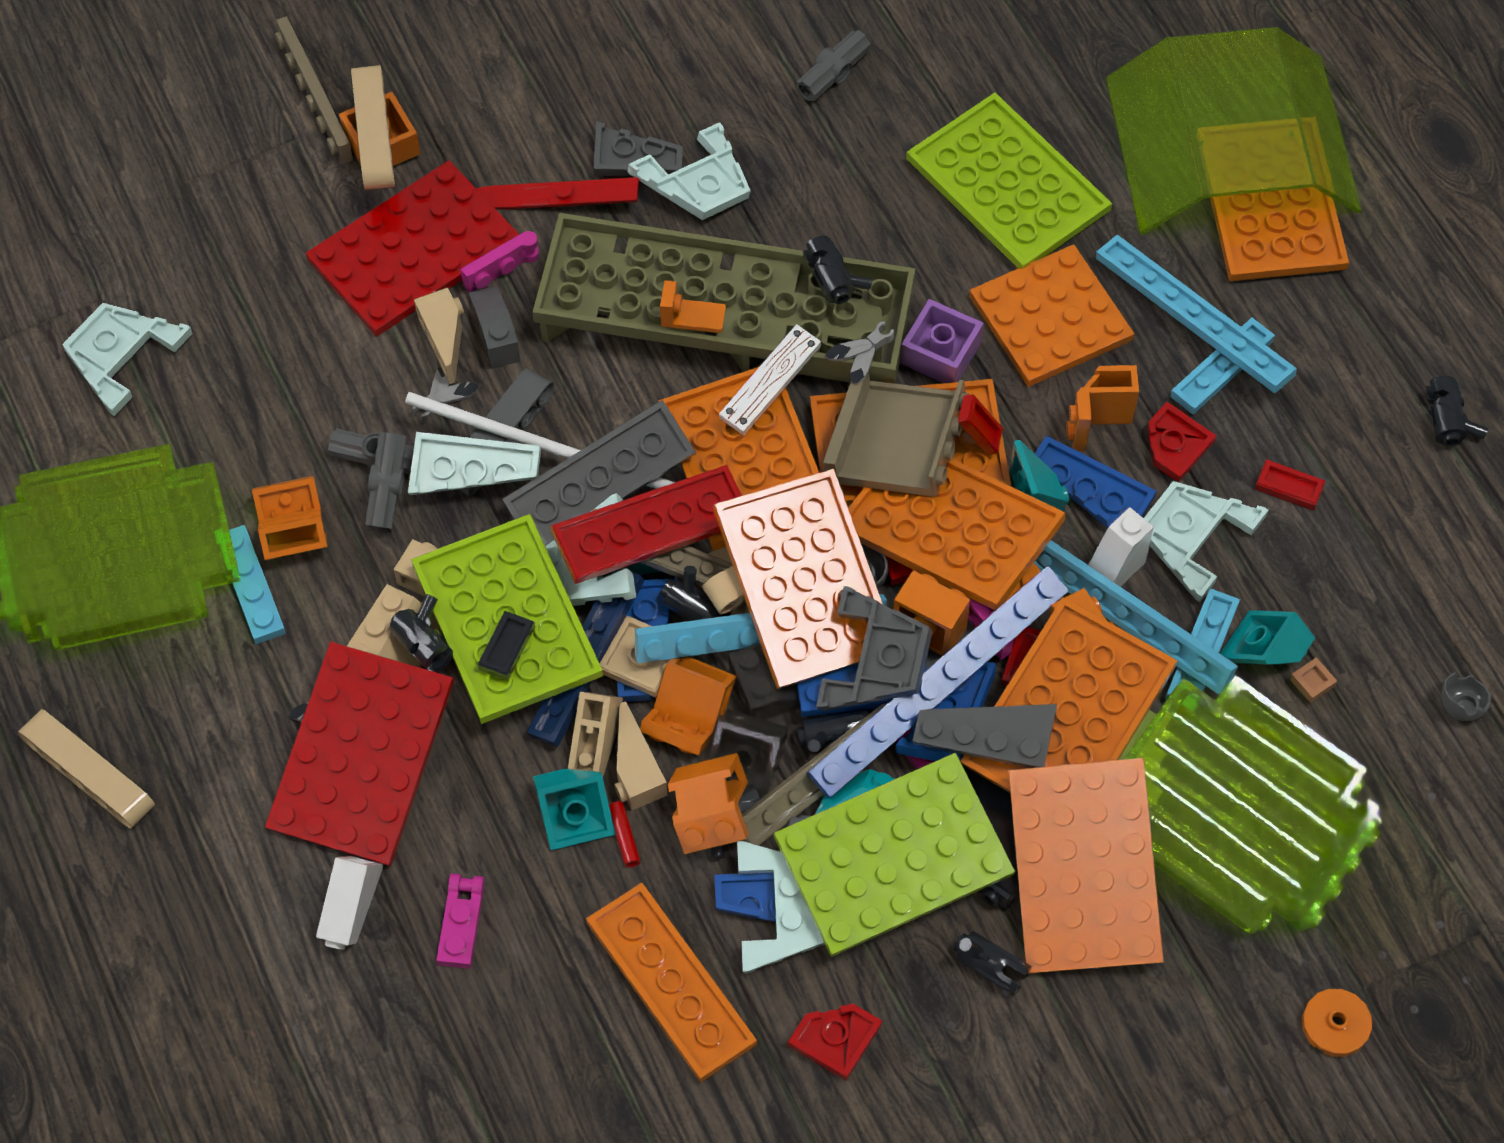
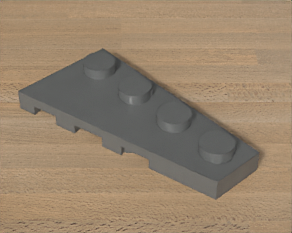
M1057 704L919 710L913 744L1027 768L1045 767Z

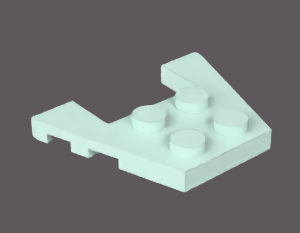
M720 122L698 133L697 140L711 154L710 156L671 174H667L649 154L630 163L627 172L634 178L638 177L639 181L701 220L748 199L751 190L739 163H736L734 160L731 144L729 141H726L724 128Z
M102 303L62 345L67 355L105 407L115 416L132 398L129 389L112 379L120 368L149 338H153L168 349L176 352L192 335L191 327L180 323L179 326L167 323L166 319L159 317L151 319L140 316L139 312Z
M1173 481L1144 517L1147 522L1154 526L1150 547L1198 602H1201L1216 582L1217 576L1191 559L1223 519L1252 535L1267 516L1268 509L1258 505L1257 508L1243 505L1241 500L1234 498L1226 500L1211 495L1212 492Z
M617 493L612 494L595 509L623 501V499ZM555 539L545 546L573 606L585 605L586 601L599 600L603 603L611 602L612 598L623 597L625 600L636 598L634 577L627 568L605 578L601 575L575 584Z
M737 841L738 874L774 873L777 931L776 940L742 941L743 974L751 973L769 964H775L800 952L804 953L825 945L782 853L751 843Z

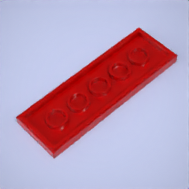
M724 465L553 524L550 531L574 583L578 584L720 534L721 530L712 507L715 504L741 497L742 494L728 466Z

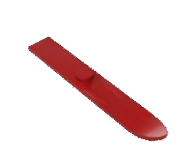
M639 178L494 185L476 189L497 210L633 203L638 201Z

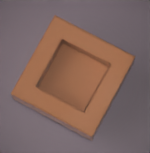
M1317 657L1292 673L1290 681L1310 703L1330 691L1337 684V680Z

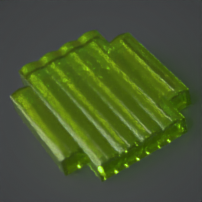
M170 443L20 474V485L14 486L18 503L0 506V592L2 601H0V621L7 620L10 631L18 630L19 633L25 632L28 643L41 641L37 625L42 626L44 639H51L54 650L209 617L203 589L240 582L214 463L209 462L175 469Z
M1236 675L1228 681L1216 700L1183 678L1125 758H1144L1154 865L1248 934L1255 933L1257 930L1264 931L1273 918V915L1269 913L1271 910L1300 931L1309 929V927L1316 928L1325 915L1322 908L1328 899L1333 902L1342 891L1344 885L1340 882L1345 874L1349 873L1351 875L1361 863L1362 858L1358 855L1365 845L1370 848L1381 833L1377 827L1382 822V819L1375 815L1380 807L1370 800L1359 804L1350 797V795L1355 797L1364 786L1366 781L1362 777L1368 769Z

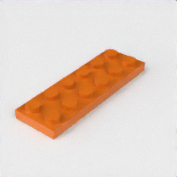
M643 883L635 886L586 918L590 929L700 1083L757 1045V1039Z

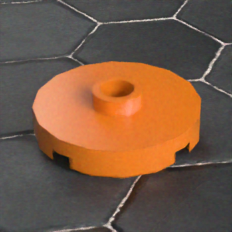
M1327 989L1317 993L1308 1002L1302 1016V1028L1308 1042L1314 1048L1317 1047L1323 1051V1054L1330 1057H1347L1357 1053L1368 1041L1372 1030V1018L1366 1004L1356 994L1344 989ZM1340 1017L1344 1024L1337 1025L1333 1022L1332 1018Z

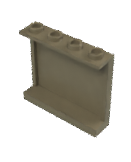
M869 372L861 383L854 385L851 382L823 461L824 470L834 469L839 484L936 497L940 485H944L946 482L947 461L952 460L954 456L955 436H960L962 426L958 423L963 396L970 395L965 391L964 380H959L956 391L870 381Z

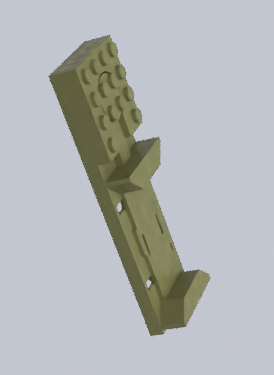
M559 213L533 308V320L536 323H540L541 337L544 342H549L567 329L574 328L730 353L742 372L751 370L753 357L767 359L797 324L821 341V347L797 374L850 383V371L856 357L836 362L828 360L826 352L838 344L867 339V336L876 329V326L880 322L885 321L886 329L880 333L887 335L891 329H894V339L875 350L869 369L870 381L895 384L901 357V344L905 337L914 291L916 268L843 257L845 269L849 270L852 275L872 278V285L870 290L854 288V292L847 302L836 304L826 300L817 279L813 277L812 270L814 268L808 266L802 250ZM617 237L628 239L625 254L614 252ZM723 254L735 255L731 271L720 269ZM664 280L677 282V294H682V299L725 304L726 313L723 331L717 333L716 336L706 335L705 331L661 327L660 303ZM598 314L608 315L609 318L606 319V318H600V317H597V316H598Z

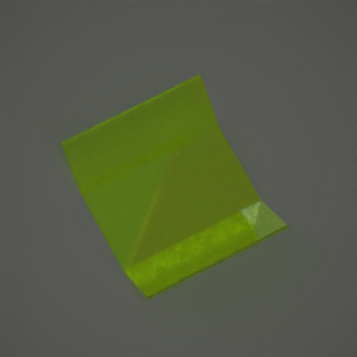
M1278 27L1166 37L1106 77L1140 235L1146 234L1203 198L1314 187L1356 213L1362 212L1322 57Z

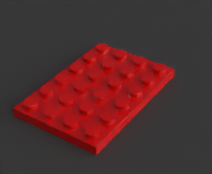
M448 160L305 254L310 264L372 333L378 337L416 311L415 299L445 288H452L462 281L461 268L520 234Z
M330 641L265 828L391 867L455 681L453 677Z

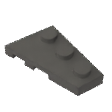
M596 121L594 176H631L627 172L629 164L649 154L667 174L682 169L683 146L653 137L644 139L631 135L629 130L622 128L620 131L607 128L605 123Z

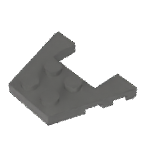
M844 586L838 608L839 616L868 621L856 679L853 683L822 678L816 707L819 710L826 711L918 694L933 630L929 626L895 609L893 610L849 586Z

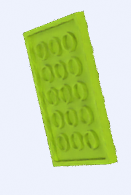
M993 93L907 151L906 159L1017 268L1021 267L1024 269L1032 262L1047 256L1111 211L1112 203L996 93Z
M530 514L411 559L412 566L425 596L428 594L438 599L433 614L447 645L453 650L452 658L481 724L603 676V670ZM504 611L535 622V628L509 680L478 670V663Z
M956 753L774 833L777 845L831 957L1008 878L1015 873Z

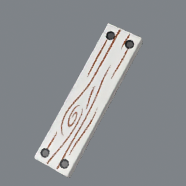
M796 324L719 413V418L744 436L821 347V341Z

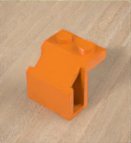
M1137 365L1099 366L1087 384L1077 392L1075 405L1069 406V421L1066 423L1067 440H1072L1074 450L1086 451L1090 425L1132 424L1139 395Z
M314 476L252 488L259 520L258 533L265 560L327 547V536L323 528L322 511ZM266 534H268L270 545H268Z
M689 656L670 659L665 667L654 708L642 720L641 732L649 735L655 741L667 742L678 747L684 753L699 756L713 737L719 715L724 716L737 676Z
M738 753L676 768L668 783L669 792L675 791L677 808L672 819L684 854L747 839L749 833L738 803L748 781ZM735 770L738 779L727 781L726 778L731 777Z

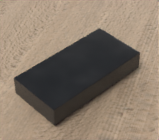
M504 611L478 663V670L509 680L535 628V622Z

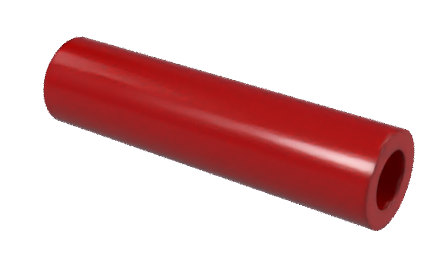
M622 801L613 802L609 805L624 865L626 868L638 866L641 861L624 803Z

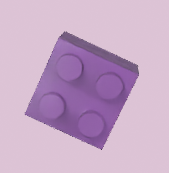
M928 299L901 344L900 364L942 383L959 382L982 342L984 323Z

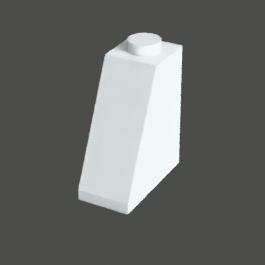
M1129 507L1108 527L1089 566L1121 587L1145 564L1154 526Z
M354 856L335 858L316 934L317 938L326 940V946L345 949V945L357 943L382 872L383 864Z

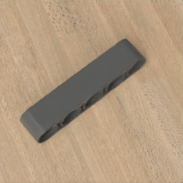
M529 368L524 369L485 418L525 431L550 399L554 391V382ZM479 428L469 437L516 443L514 440ZM481 486L457 490L468 496H473Z

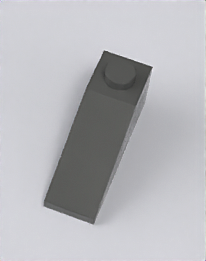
M498 285L469 292L491 369L521 362L518 340Z

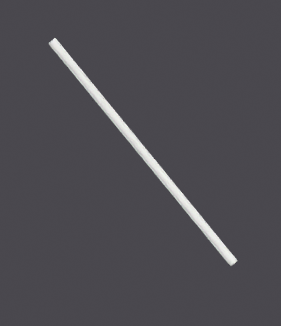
M408 392L405 404L522 444L541 446V450L566 459L581 451L412 392ZM659 477L646 486L658 489L675 482Z

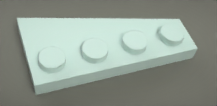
M416 432L408 494L417 495L536 479L539 472L542 448L538 445Z

